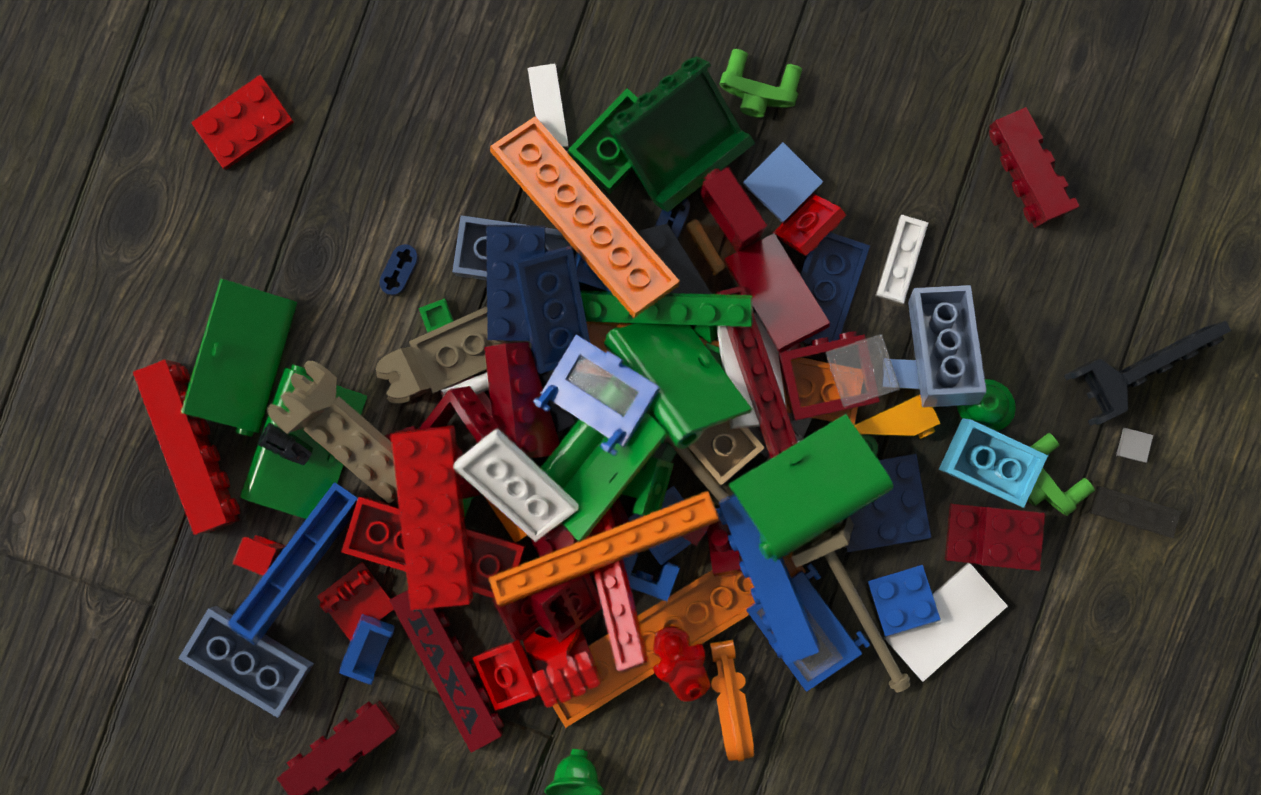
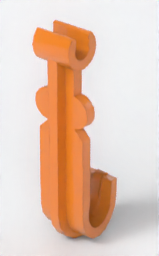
M733 640L710 643L713 662H716L718 676L713 678L711 686L715 692L720 693L717 698V705L727 758L729 761L738 760V762L754 756L753 737L746 697L740 691L745 685V677L741 673L735 672L733 659H736Z

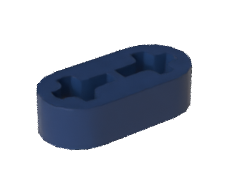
M685 198L682 201L681 206L685 208V211H679L675 219L670 217L673 209L669 212L662 209L655 227L667 224L668 221L673 223L671 230L678 239L689 213L690 203L688 199Z
M403 244L396 247L380 277L379 283L382 291L390 296H398L403 293L418 265L419 255L412 246ZM407 250L410 251L409 255L413 258L411 263L405 262L402 269H399L402 262L398 257L399 254H405ZM396 272H400L397 277L400 286L388 290L389 285L386 283V280L388 278L393 279Z

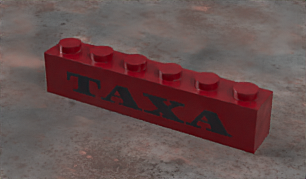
M409 590L390 599L389 601L470 752L472 753L501 737L503 734L502 728L505 726L497 711L492 712L488 704L491 700L486 688L478 686L474 678L478 676L471 661L466 662L461 652L464 651V648L457 636L452 637L447 627L450 626V622L443 610L439 612L437 607L411 610Z

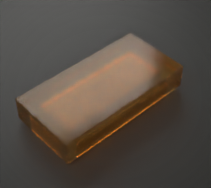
M695 219L688 223L686 228L714 276L723 272L725 265L699 221Z

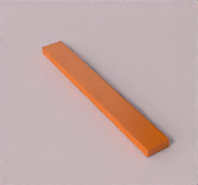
M707 491L492 576L489 580L497 604L502 607L720 520Z

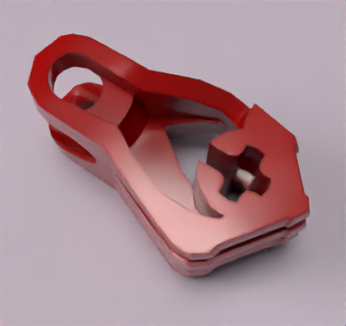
M581 626L561 642L553 636L546 638L537 635L535 631L523 639L525 649L531 656L536 669L533 678L546 708L556 705L559 699L561 703L567 702L573 698V695L575 697L581 696L587 692L588 688L592 689L601 684V675Z

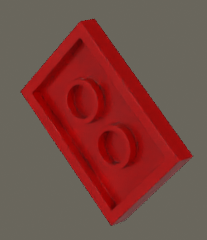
M261 75L191 122L224 170H227L294 123Z

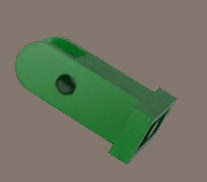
M653 457L649 458L645 470L641 469L621 493L637 498L633 513L647 516L661 510L674 463Z

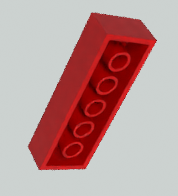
M165 359L134 371V378L193 534L210 533L240 521L238 514H240L239 505L235 498L231 499L228 491L230 487L229 478L224 471L221 472L218 461H220L219 452L215 445L211 446L208 438L210 428L207 421L181 413L189 387L188 382L190 381V375L184 365L181 366L178 362Z
M445 426L397 431L391 434L411 610L470 604L474 597L460 473L454 469V463L458 460L455 427Z
M364 496L358 497L342 553L406 572L399 507ZM466 527L473 592L495 598L489 578L520 566L526 545Z

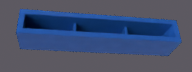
M333 483L227 623L233 631L256 646L352 518L358 500L356 496L337 483Z
M735 494L721 499L719 502L720 508L717 509L721 523L723 525L728 524L731 535H728L729 542L733 551L739 550L743 561L739 562L744 577H750L754 588L751 589V594L756 605L761 604L765 614L762 615V619L767 631H773L777 640L773 642L778 657H784L786 664H790L818 653L820 650L819 642L784 559L781 558L775 562L771 558L767 560L763 556L758 546L761 543V534Z

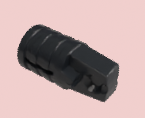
M271 422L265 427L257 444L283 459L303 466L307 463L313 452V448L294 434H287Z

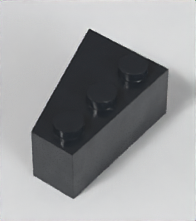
M668 224L639 231V235L680 281L679 286L670 293L711 294Z

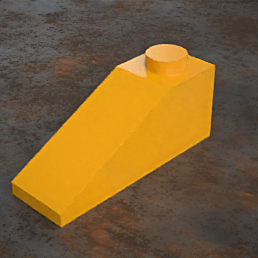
M919 394L854 426L860 435L915 436L918 434L919 438H923L934 433V426L940 424V421L933 407H922Z

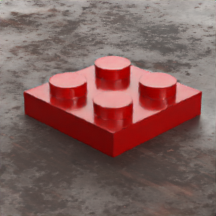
M812 193L773 233H775L780 241L806 256L818 247L819 242L830 231L837 228L846 214L839 206Z

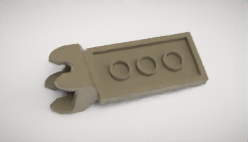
M484 307L409 341L411 347L400 348L384 356L376 365L377 379L389 380L391 386L386 393L388 395L387 400L393 404H402L420 397L430 389L435 394L442 389H446L487 370L484 347L505 343L528 342L530 349H532L530 341L487 340V307Z
M307 361L304 367L314 382L309 381L303 375L294 373L291 376V383L295 390L292 393L284 392L281 395L284 405L290 411L287 412L282 407L271 404L267 409L270 418L287 434L304 428L303 430L390 504L398 497L392 442L339 396L336 398L337 377L319 363Z

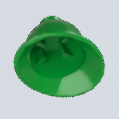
M985 379L986 393L980 404L958 405L957 410L961 418L971 419L994 431H999L1005 428L1015 416V400L1011 392L1003 384L995 380Z
M572 749L570 756L562 759L558 764L554 780L545 788V794H603L604 789L598 783L597 770L594 764L587 758L588 752L581 749Z

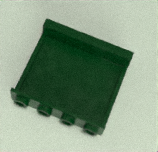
M697 56L686 60L678 71L664 77L656 88L638 97L634 105L616 114L613 121L607 125L654 204L666 212H669L701 187L706 180L705 177L717 168L722 170L755 144L751 135L740 129L707 68L711 66L710 62Z

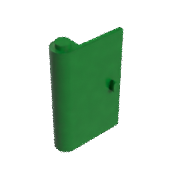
M220 278L181 413L237 427L236 433L252 437L254 432L260 433L298 302Z
M634 323L622 328H614L607 333L604 345L608 351L622 359L624 365L661 387L649 408L662 427L669 433L670 438L678 449H684L694 444L706 428L751 413V406L690 325Z
M292 364L291 369H284L272 403L282 407L287 412L290 409L284 405L281 395L284 392L292 393L295 390L291 383V376L297 373L314 382L313 378L307 375L305 368ZM336 385V398L339 396L361 415L367 395ZM268 415L264 429L269 422L273 423L275 426H278ZM302 428L290 434L296 435L313 448L312 455L307 463L303 466L283 459L264 447L257 446L240 498L307 519L333 483L338 482L343 464Z
M612 380L606 384L596 397L597 400L622 416L626 415L635 400L625 389ZM648 412L645 413L626 447L616 444L614 448L618 451L616 456L600 447L602 442L606 443L610 438L579 419L540 469L579 504L578 510L562 522L579 542L588 536L669 435Z
M845 414L729 484V487L761 534V543L758 544L761 553L767 560L771 558L776 562L892 491L893 483L854 424Z

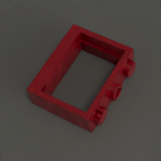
M728 167L723 171L717 168L710 172L703 182L700 199L735 251L738 252L761 238L767 225Z
M856 331L847 332L839 335L840 340L829 342L828 337L819 338L811 341L812 346L801 348L800 343L779 353L780 368L792 421L880 402L865 334L857 336ZM856 346L866 393L801 407L791 360Z
M471 386L449 389L419 428L445 427L457 412L477 443L481 442L496 429L500 431ZM457 445V454L459 459L464 454ZM460 474L462 498L480 496L482 493Z

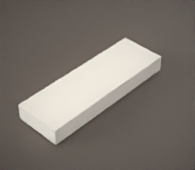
M556 64L528 68L535 116L564 149L569 148Z
M905 215L900 216L876 293L877 297L904 304L927 230V222Z

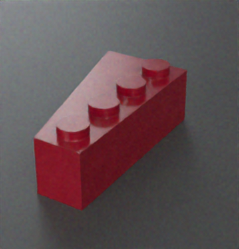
M1027 107L997 119L990 125V139L995 146L998 145L1002 156L1000 160L1006 172H1010L1013 178V191L1018 198L1021 197L1025 205L1023 208L1025 218L1029 223H1033L1034 228L1060 218L1080 207L1076 198L1069 199L1066 194V188L1069 185L1064 176L1060 177L1055 173V159L1048 149H1042L1040 144L1043 143V137Z
M505 343L484 347L491 411L494 422L502 434L528 458L550 456L560 442L550 410L547 412L533 403L535 398H540L543 388L529 343Z
M380 700L373 705L370 701L356 710L359 716L351 722L345 718L332 728L335 734L328 739L324 735L309 745L312 749L311 752L304 757L300 752L286 763L289 768L276 779L288 795H311L313 792L319 791L334 779L337 774L344 772L358 761L361 756L366 755L400 728Z

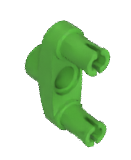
M739 49L732 50L726 72L722 73L719 84L725 91L743 99L740 107L742 113L761 118L764 117L767 106L781 108L795 106L798 97L796 91L802 72L801 67L787 64L780 87H775L743 78L742 75L748 53Z
M1048 433L1034 443L1031 448L1048 455L1059 446V443L1052 434ZM1042 468L1027 501L1035 507L1045 499L1060 513L1068 516L1077 509L1076 505L1093 493L1095 489L1086 478H1083L1064 493L1044 468Z

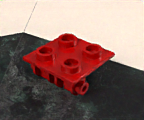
M363 562L317 596L321 602L320 607L325 613L329 612L350 641L362 614L381 620L394 610L389 601L390 597Z

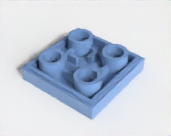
M782 143L743 182V185L783 223L823 181L794 152Z

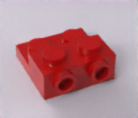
M519 639L491 648L473 657L495 711L534 698L540 694L533 678L534 673Z

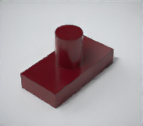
M721 521L710 524L707 529L713 575L716 577L742 572L739 564L741 562L739 550L734 552L728 539V535H731L728 524L723 525Z

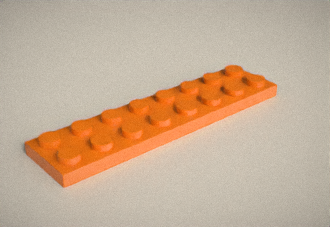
M536 116L490 146V152L633 318L679 286L680 281Z

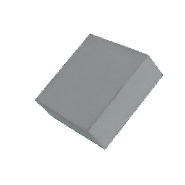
M1123 428L1116 456L1147 463L1153 435Z

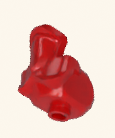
M667 626L657 631L653 643V652L661 661L652 668L655 675L662 681L669 683L681 701L690 702L705 695L711 684L703 666L705 661L703 645L696 644L690 646L688 634L675 626Z

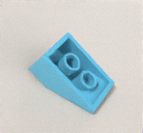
M962 418L939 470L1024 508L1048 455L971 419Z

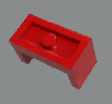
M255 535L253 539L244 537L233 564L264 576L286 546L260 535Z

